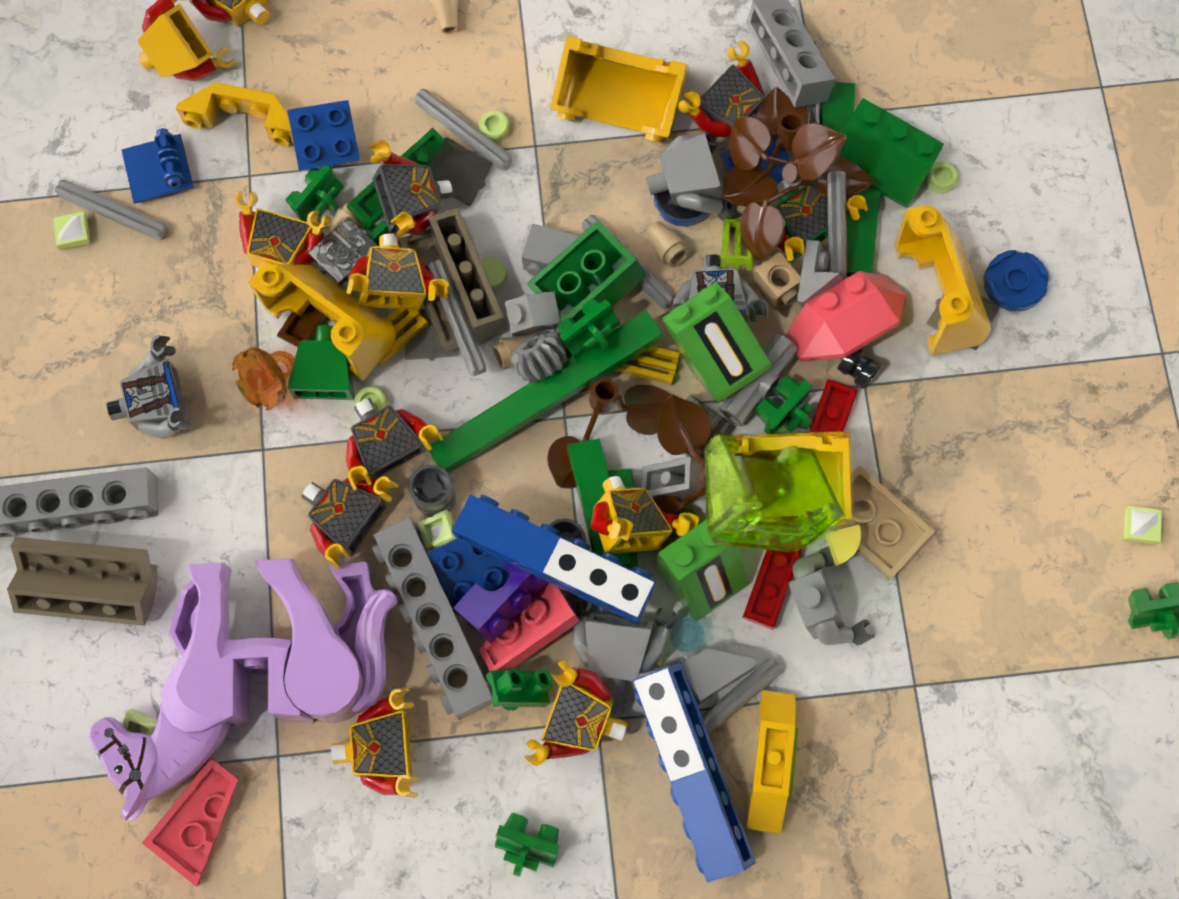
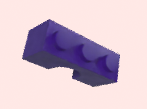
M501 560L510 572L507 583L496 591L484 590L476 583L453 608L468 625L489 643H492L506 631L513 619L530 605L531 600L549 582Z

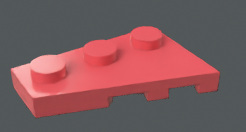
M549 583L531 600L530 605L513 619L502 635L498 636L492 643L486 641L479 649V652L489 671L513 669L576 625L580 620L562 590Z
M211 758L142 844L197 887L239 778L214 758Z

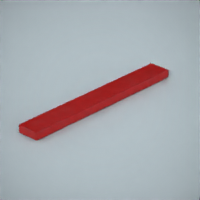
M827 379L808 432H843L858 389ZM778 516L742 619L774 630L789 588L788 582L793 577L792 566L799 560L814 516Z

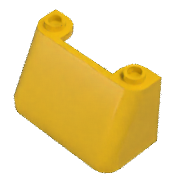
M566 36L550 110L557 111V118L574 122L575 116L643 132L646 133L645 139L663 143L664 138L670 139L678 112V103L681 101L690 67L686 63L673 60L666 63L664 59L651 58L601 46L596 43L585 42L580 38Z
M919 206L906 209L894 243L898 259L905 256L911 257L917 262L918 269L933 266L944 296L939 305L942 319H939L937 323L938 331L927 340L931 356L983 344L990 334L991 325L961 239L935 207Z
M268 264L261 267L248 281L249 286L264 309L277 319L280 318L281 313L287 311L295 312L301 316L307 307L312 305L334 321L336 324L331 330L332 343L339 351L346 355L351 364L349 367L350 372L362 381L368 377L396 341L397 334L395 328L386 317L372 307H359L358 297L352 293H346L347 289L312 265Z
M851 432L720 436L713 442L714 466L725 469L729 476H734L733 464L738 458L745 455H758L776 465L783 472L791 486L788 492L778 497L770 505L751 511L739 507L734 502L730 494L733 482L730 483L725 492L715 494L716 517L720 522H725V526H745V520H749L752 517L818 516L821 519H825V524L843 525L846 524V519H852Z

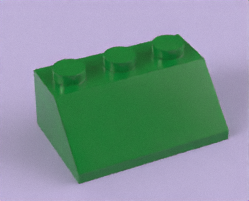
M862 98L842 132L847 138L838 157L846 158L857 164L869 175L871 179L870 187L881 191L882 195L906 208L931 170L944 143Z
M597 220L534 276L527 285L534 293L554 292L560 321L572 318L577 322L585 316L582 308L590 299L594 298L600 303L606 299L611 306H614L642 281L646 274L634 256Z

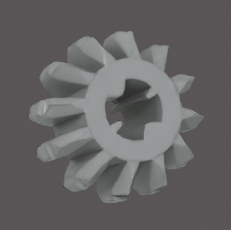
M544 331L541 334L536 333L533 337L527 338L526 341L518 344L517 349L511 354V361L517 374L529 383H535L537 380L543 381L546 377L553 376V373L560 370L562 364L568 358L561 338H558L555 332Z

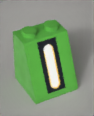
M716 282L704 288L699 294L684 304L677 306L672 312L662 318L688 368L717 403H720L772 368L770 361L733 300Z
M715 514L658 553L656 571L695 623L749 585L736 543Z

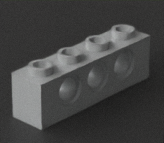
M753 0L747 25L793 106L800 107L828 102L831 90L835 85L834 73L829 69L820 49L816 47L808 29L804 27L798 17L795 7L791 5L789 0Z

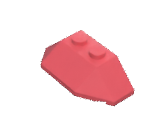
M858 271L806 302L785 334V337L790 339L798 348L796 356L801 362L810 361L811 359L846 358L899 326L907 299L906 294L888 276Z

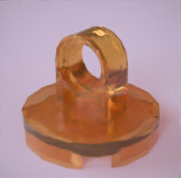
M249 347L234 357L232 370L238 369L240 377L239 380L235 381L244 398L254 407L258 408L263 405L266 407L265 410H271L285 401L287 381H289L295 358L285 351H276L269 354L258 347ZM276 361L284 363L288 368V372L283 373Z

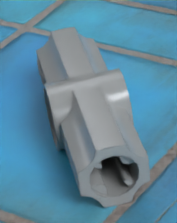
M775 334L763 349L772 368L727 397L720 406L719 411L726 419L742 426L754 412L760 401L769 397L780 380V375L798 351V348L787 337Z

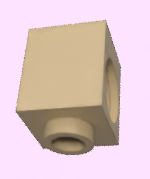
M779 251L754 269L752 282L772 307L776 309L784 303L787 306L798 298L801 277ZM781 279L786 285L782 287L776 286L772 283V280Z

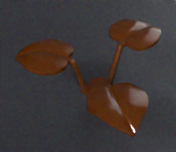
M777 86L767 95L756 115L757 119L763 121L769 127L772 137H777L772 153L773 157H778L781 148L792 151V143L797 131L806 125L808 120L804 107H794L789 97ZM837 157L831 168L818 179L814 186L820 195L828 198V173L831 171H844L846 174V199L868 188L871 184V179L854 162L843 157ZM769 162L765 171L760 166L754 170H742L734 166L729 170L724 179L722 196L728 202L738 206L747 207L750 203L762 205L765 199L774 195L777 191L778 185L776 180L769 176L773 171L775 163Z
M741 117L734 122L729 141V151L733 163L742 170L756 169L761 159L784 166L782 170L783 179L789 184L788 188L765 199L763 205L750 203L743 211L740 221L741 236L747 249L757 259L766 261L770 253L781 242L785 232V219L782 212L777 207L770 206V204L791 192H798L799 186L814 185L836 161L846 141L847 136L845 134L833 131L821 124H806L797 131L793 139L792 151L796 159L790 161L765 153L772 145L773 137L769 127L763 121L753 117Z
M564 347L567 351V358L572 357L567 348ZM603 378L595 383L592 382L590 386L580 391L582 395L591 392L589 403L593 409V414L581 442L589 440L599 413L611 411L615 403H617L621 411H628L626 422L632 430L643 435L657 434L656 426L659 411L671 394L650 385H635L626 390L624 404L622 395L618 394V386L614 381ZM564 436L555 440L550 446L547 455L548 467L556 485L565 489L576 488L567 446L568 444L580 441L572 436Z
M676 395L669 396L659 411L656 426L660 445L669 454L675 456L683 454L688 449L690 454L702 466L697 479L701 487L698 491L683 498L681 502L673 495H659L653 498L654 502L664 512L677 516L685 512L697 515L693 509L686 507L687 503L700 496H705L707 492L721 494L728 489L732 482L733 484L730 489L732 499L739 507L751 511L770 505L778 497L791 489L790 483L783 472L772 462L758 455H745L738 458L733 464L734 476H729L728 472L721 467L709 465L708 461H705L694 448V446L704 444L710 436L712 427L706 411L699 405ZM672 532L657 550L651 551H662L682 536Z

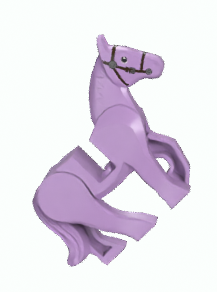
M293 559L255 561L264 579L276 591L286 606L293 629L292 640L277 638L231 640L229 637L228 600L232 569L225 563L188 565L192 580L183 587L169 632L181 654V658L169 674L160 693L162 701L153 735L149 736L130 732L121 722L112 717H103L94 722L89 731L90 743L98 755L110 782L126 799L120 815L121 818L126 821L128 819L132 822L135 821L149 800L177 787L202 767L221 745L227 732L249 723V669H252L253 674H268V714L281 721L313 723L315 718L321 722L339 723L351 719L356 714L367 710L377 703L386 682L384 625L388 612L397 604V596L387 589L374 590L372 572L367 562L340 563L338 565L341 568L338 570L329 564L333 576L346 596V608L343 615L333 625L324 606L305 583L299 565Z

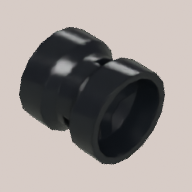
M861 348L843 358L837 370L844 375L853 377L854 383L863 389L879 371L882 363L875 358L870 359L867 357L865 350Z

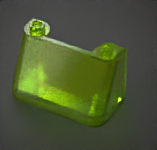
M725 434L713 437L705 448L707 531L713 544L787 552L797 551L810 545L845 516L813 449L790 446L783 449L779 457L774 461L736 456L734 454L739 450L738 441L735 437Z

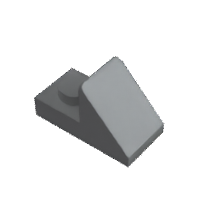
M806 240L797 302L802 308L806 302L844 280L840 273L823 272L828 269L829 254L819 241Z

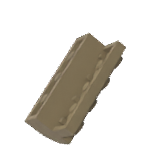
M459 208L428 217L429 229L425 230L421 235H409L399 238L401 248L415 250L418 260L422 261L427 269H429L428 265L433 261L443 260L445 262L477 344L481 345L495 337L502 330L504 317ZM426 293L423 303L443 353L459 348L439 296H435L434 301H429L428 294Z
M15 537L11 544V549L17 571L7 588L14 613L145 626L154 604L158 580L157 565L150 564L148 550Z

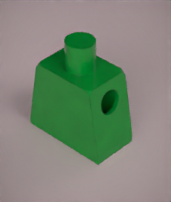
M319 325L317 326L316 340H302L299 342L287 387L294 399L354 400L353 378L349 370L351 364L346 355L339 351L332 343L331 330L333 326Z

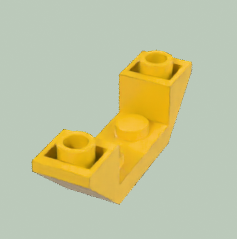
M215 82L177 103L176 110L185 125L191 128L201 129V127L213 129L219 108L228 113L242 112L258 119L266 118L264 127L271 141L281 146L294 145L288 115L274 93Z
M761 690L757 723L759 725L752 792L749 796L746 829L781 834L790 785L796 727V695Z

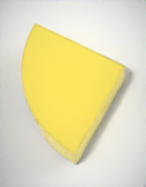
M859 524L828 532L825 535L835 566L845 563L858 550L861 541Z

